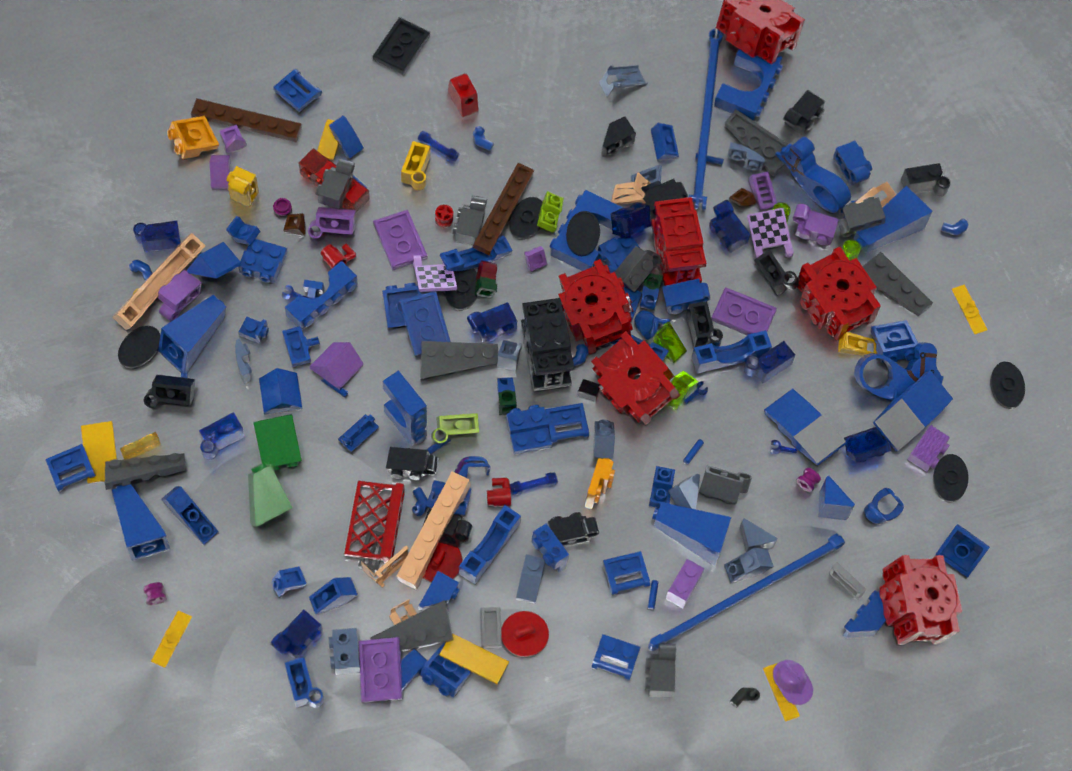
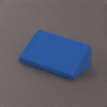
M657 123L651 128L657 160L678 158L679 153L673 126Z

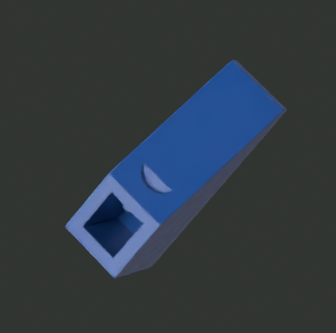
M176 486L161 499L202 544H205L219 532L181 486Z

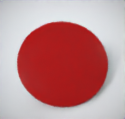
M438 542L423 578L432 582L438 571L452 579L455 578L459 573V565L462 563V554L459 548Z
M519 611L510 615L504 621L501 628V637L504 646L511 653L528 657L544 649L549 639V630L543 618L536 613Z

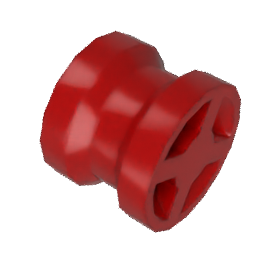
M440 205L435 210V222L440 227L446 228L453 223L454 211L449 205Z

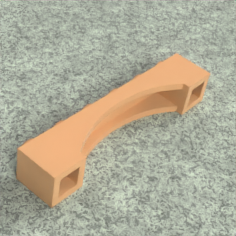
M193 233L189 234L112 318L125 330L131 328L158 297L160 288L169 284L172 278L179 274L203 250L205 245Z
M451 472L397 574L400 582L417 590L443 532L471 487L469 479Z

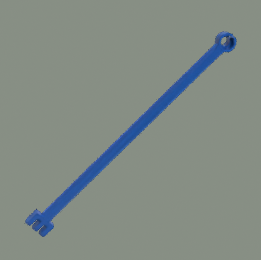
M715 29L709 32L711 44L694 195H689V197H692L693 202H695V209H698L699 203H702V210H706L707 196H703L719 44L723 40V33L719 30L716 37L718 39H714Z
M837 533L828 538L829 543L664 634L661 635L660 633L650 640L648 649L650 651L657 650L659 644L672 640L827 553L839 549L845 544L843 537Z

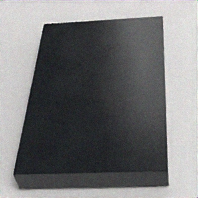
M399 17L373 54L372 60L404 75L430 37V32Z

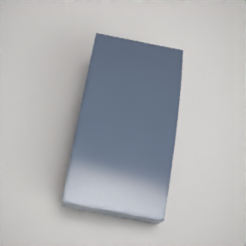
M730 143L728 158L736 161H745L744 167L750 170L762 171L765 159L761 155L745 146Z
M239 338L236 340L235 353L239 373L245 384L251 381L250 373H252V370L248 364V355L251 353L247 344H242Z

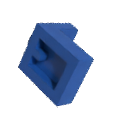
M237 216L226 229L235 242L251 245L261 232L257 226L245 224Z
M246 317L238 332L239 336L260 344L262 338H266L269 332L267 320L262 319L260 322Z
M300 566L279 570L272 579V586L279 597L283 596L286 591L304 588L307 584Z

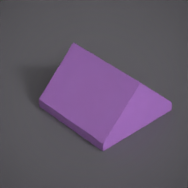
M333 342L309 368L340 390L363 366V362L350 342Z

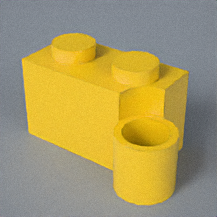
M412 141L401 170V182L412 185L415 190H422L426 186V175L424 172L430 159L429 145Z
M236 166L233 172L230 171L227 176L230 199L251 207L259 194L257 177L255 174Z

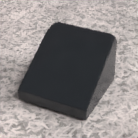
M583 379L577 397L596 402L600 390L598 387L601 384Z

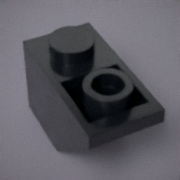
M626 116L609 123L602 145V156L612 155L618 149L629 147L635 142L636 132Z

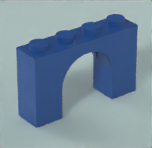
M739 49L734 65L754 73L759 78L761 85L752 91H742L722 83L716 95L714 107L731 114L738 110L753 121L756 116L760 117L763 110L761 105L763 102H767L770 95L768 91L774 88L777 80L775 76L776 74L780 75L782 71V57L777 55L776 62L770 64L758 55L753 58Z
M585 190L582 195L577 197L574 210L570 209L566 218L568 219L567 222L561 224L557 239L553 238L549 247L551 248L552 257L581 271L594 267V261L599 260L600 252L594 250L587 256H577L569 249L566 232L571 218L578 212L588 211L597 218L599 224L616 231L624 217L625 208L588 190Z
M398 370L382 381L383 390L391 398V400L384 404V413L407 442L413 446L414 444H420L426 439L427 405Z

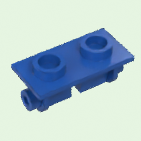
M365 414L338 440L352 452L374 433L379 426L374 422L375 418L371 414Z

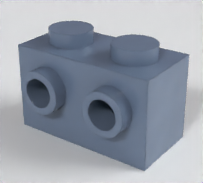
M357 628L332 630L333 637H329V649L334 650V656H330L331 669L335 668L336 675L360 673Z

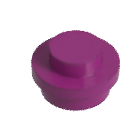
M286 198L277 199L273 204L274 212L279 216L288 215L292 210L291 202Z

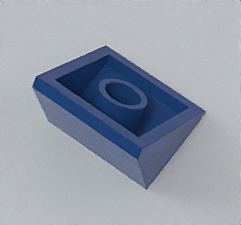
M222 242L199 254L187 269V272L219 278L241 266V261Z
M276 368L259 378L264 415L302 409L296 372Z
M827 476L819 494L818 517L847 520L855 504L830 476Z
M957 524L935 555H943L946 563L968 578L990 546Z

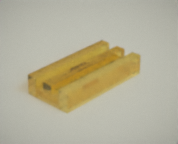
M154 432L120 448L124 459H131L161 446L157 433Z

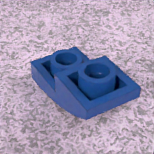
M344 115L329 125L335 140L340 143L346 157L350 159L364 149L357 134Z
M656 466L649 506L660 508L661 502L669 504L671 495L668 490L673 486L675 469Z
M413 649L401 660L402 691L414 677L417 678L421 673L422 667L428 661L416 649Z

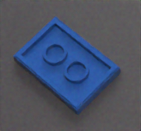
M436 291L399 301L415 356L421 355L422 341L451 342Z

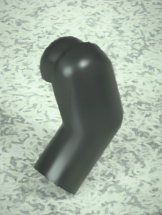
M743 687L739 689L729 702L737 708L742 701L758 700L760 692L755 688Z

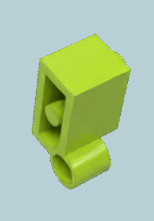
M478 413L436 417L437 429L432 432L431 438L436 444H441L451 435L479 433ZM438 430L444 433L442 441H438L435 438V433Z

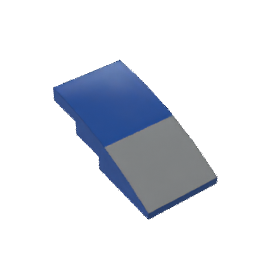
M928 370L916 383L911 384L900 397L894 398L874 420L873 424L894 450L899 451L936 418L953 398L931 370Z
M793 388L764 409L765 415L778 425V430L791 440L792 445L817 466L846 445L843 437L823 415Z

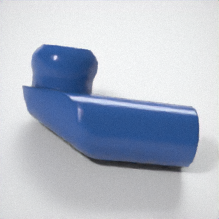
M477 126L473 131L475 144L491 151L494 143L486 140L484 135L485 129Z
M960 219L953 225L944 222L941 231L957 236L966 231L969 224L965 219Z
M133 260L129 265L132 272H142L145 281L152 274L150 266L140 260Z
M584 344L576 346L575 357H572L574 367L586 361L588 349Z
M418 487L413 490L417 502L412 507V512L417 516H421L426 512L428 499L422 488Z

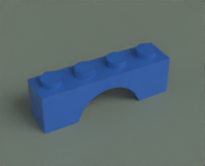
M342 261L328 272L330 284L323 295L316 298L298 296L285 306L286 316L297 327L301 326V329L309 327L315 318L319 315H324L331 305L340 302L347 292H352L356 288L357 275Z
M764 330L748 334L744 339L727 346H715L711 343L694 347L691 358L698 374L768 357L772 345L767 331Z
M504 505L493 520L483 540L474 550L468 553L459 565V574L475 585L520 525L521 515Z

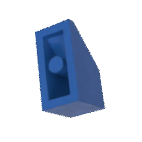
M438 571L421 600L418 609L422 611L444 600L446 604L449 603L451 598L455 600L460 591L457 588L459 582Z
M351 577L333 578L309 596L315 614L318 615L345 605L358 594Z

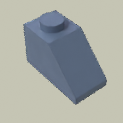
M526 554L516 599L536 603L545 566L543 558Z

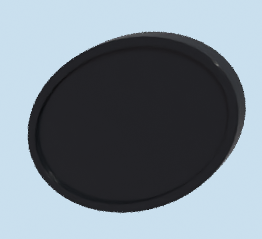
M528 197L516 205L509 220L510 231L514 237L527 239L534 236L541 227H538L537 223L543 203L542 200L537 197Z
M581 211L571 218L567 227L566 240L569 249L575 255L587 256L598 245L600 225L597 218L591 212Z
M474 268L453 271L457 290L445 291V296L448 304L454 310H466L477 299V295H475L477 272Z
M142 326L130 332L124 338L118 350L120 364L126 368H137L150 361L159 349L160 333L158 329L153 326Z
M1007 361L1000 362L995 366L991 374V390L994 398L1001 406L1007 409H1014L1021 404L1025 395L1024 378L1014 364Z
M955 454L943 456L936 465L933 474V484L936 493L946 502H956L964 495L969 480L966 464Z

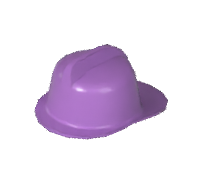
M784 660L775 666L773 670L774 681L787 701L794 705L806 704L813 695V685L804 668L793 660Z

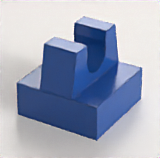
M304 280L303 284L304 291L308 292L307 298H316L318 294L324 293L325 287L323 282Z

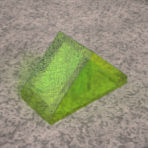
M667 322L655 333L653 342L669 350L666 358L672 363H675L687 351L670 322Z
M685 371L674 376L671 383L681 396L676 400L673 398L668 405L677 410L698 385L699 381Z

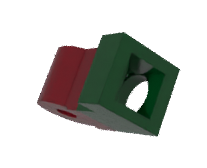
M483 260L480 261L476 275L475 295L491 299L497 292V264Z

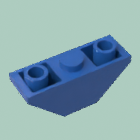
M874 590L868 598L870 602L867 606L863 604L856 612L858 615L856 619L853 620L851 618L844 626L846 631L843 636L845 638L874 637L886 623L880 590L878 592Z

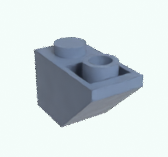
M605 419L595 421L594 457L613 458L615 443L614 422Z
M753 548L724 564L730 583L758 576L774 567L768 549Z

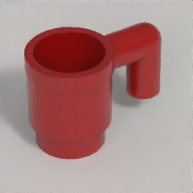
M347 243L342 246L343 251L346 253L344 256L332 244L322 249L321 255L323 260L331 269L341 261L346 265L348 261L356 257V253Z
M492 478V486H502V488L487 490V505L493 507H504L506 505L511 507L509 479Z

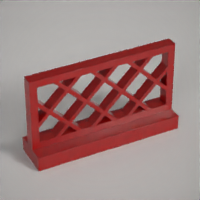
M358 481L344 552L345 556L381 560L384 563L394 556L405 495L404 484L396 483V485ZM368 487L373 493L364 498L361 495V488ZM383 490H392L391 496L386 500H383L379 495ZM377 496L381 503L372 509L367 501ZM365 503L370 511L360 516L357 509ZM384 506L388 510V514L380 519L375 512ZM373 514L378 521L369 527L364 519ZM362 522L366 530L357 535L354 531V526ZM381 524L385 529L384 533L376 537L372 530ZM367 532H370L375 540L365 545L360 538L366 535ZM357 540L363 546L357 552L350 551L351 544ZM378 543L381 547L380 555L372 554L369 548Z

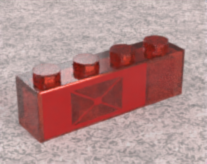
M313 148L299 162V172L305 179L309 178L318 187L324 181L323 174L325 170L331 169V167L336 168L337 165ZM353 178L342 203L343 208L356 210L357 212L370 199L369 190Z

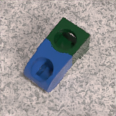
M650 273L646 277L640 308L655 310L663 275Z
M513 377L497 378L499 415H506L510 410L517 408Z

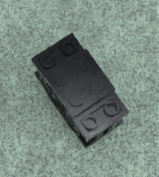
M555 298L522 303L524 319H521V327L533 390L540 391L572 386L570 371L574 370V364L561 299Z

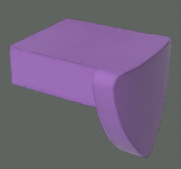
M237 125L219 131L227 153L239 150L247 145Z

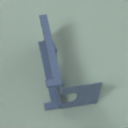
M610 65L599 81L606 97L614 87L647 85L648 82H645L638 68L639 65L622 67ZM636 72L630 75H622L626 73ZM609 75H616L618 80L623 79L627 81L612 82L609 85L607 78Z

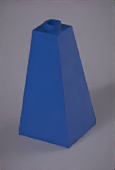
M906 186L883 207L885 223L857 231L853 242L858 249L868 253L924 230L932 210Z
M212 295L161 328L158 351L181 373L185 374L190 370L223 321L226 311L223 301Z
M131 484L119 485L112 489L124 540L131 560L170 550L165 531Z
M661 502L660 508H655L653 513L654 527L711 565L716 566L731 517Z

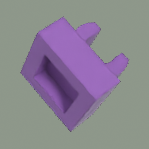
M541 246L524 252L527 267L530 271L547 265L545 252Z

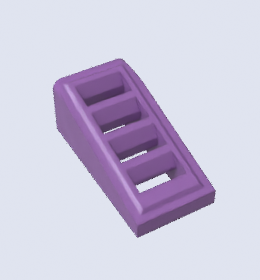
M763 172L751 175L748 180L760 211L778 207L769 173ZM758 181L764 182L763 184H757ZM766 187V190L759 191V188ZM768 193L769 195L767 197H761L762 194ZM771 200L772 203L763 204V201Z

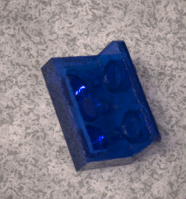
M877 427L844 437L846 441V454L856 463L865 462L869 458L882 456L886 452L891 451L890 443L882 438V434Z

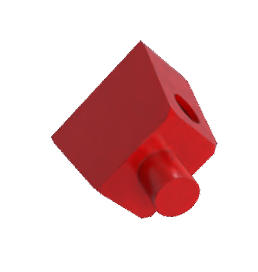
M464 73L450 79L448 92L462 118L478 112L477 91L468 75Z

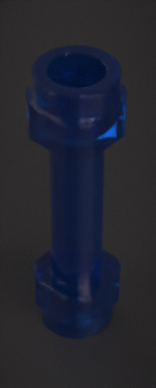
M421 131L417 140L420 143L432 146L446 155V159L455 162L458 159L459 153L455 149H449L431 138V134Z
M555 472L546 473L545 477L520 483V481H516L510 484V490L512 495L522 494L523 490L546 484L548 487L558 483Z

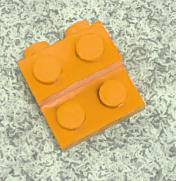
M205 116L172 121L167 131L169 140H173L175 143L176 154L181 155L182 159L198 157L201 152L218 149L219 146Z
M598 458L587 493L586 508L593 509L594 503L598 504L601 493L605 494L607 488L611 489L615 470L612 469L614 462L611 459Z

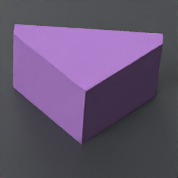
M211 155L209 162L211 189H228L229 182H227V176L230 172V155Z

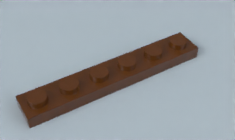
M196 98L191 111V117L193 118L205 116L207 121L226 126L237 125L239 129L297 142L302 128V124L198 98Z
M519 162L517 163L472 248L490 255L534 173L533 169Z

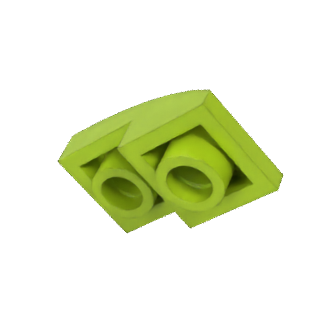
M546 192L538 218V227L553 233L555 232L558 216L562 212L564 198L551 192Z

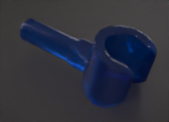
M290 285L284 288L290 291V294L282 292L284 299L297 298L298 296L307 298L295 292Z
M703 381L698 382L696 390L684 400L686 404L698 395L707 394L708 387L703 390L699 389L704 385Z
M778 440L771 441V445L778 446V448H770L773 454H779L781 451L797 453V449L781 446Z

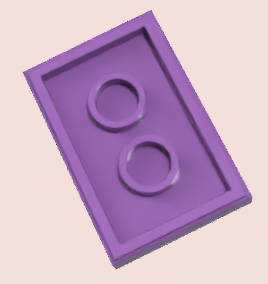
M408 209L373 221L392 270L413 264V255H421V261L428 259Z
M725 287L711 319L713 322L748 335L764 330L768 331L777 308Z
M400 638L359 641L361 702L403 699Z

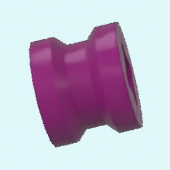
M806 468L803 471L804 474L799 476L796 481L802 489L812 492L814 485L821 481V477L813 469Z
M155 582L143 587V591L147 595V605H157L166 600V595L162 591L164 589L163 583Z

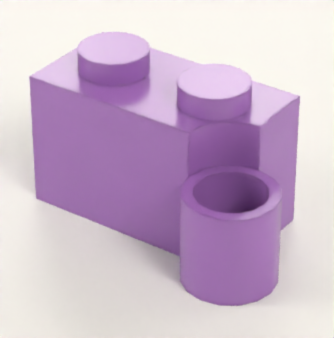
M798 204L793 215V221L798 223L795 235L805 240L815 241L820 245L830 246L839 219L812 211L805 204Z
M318 207L316 220L312 221L308 228L309 236L319 238L323 232L353 234L356 210ZM318 226L321 231L314 232L312 227Z
M186 270L176 274L171 282L162 286L158 292V299L164 303L159 309V314L170 322L178 318L180 311L201 294L202 282Z

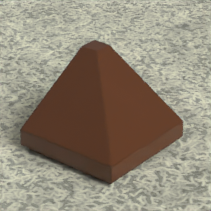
M744 188L739 189L729 197L730 201L740 206L757 203L754 194Z
M304 214L287 215L283 231L302 236L305 235Z

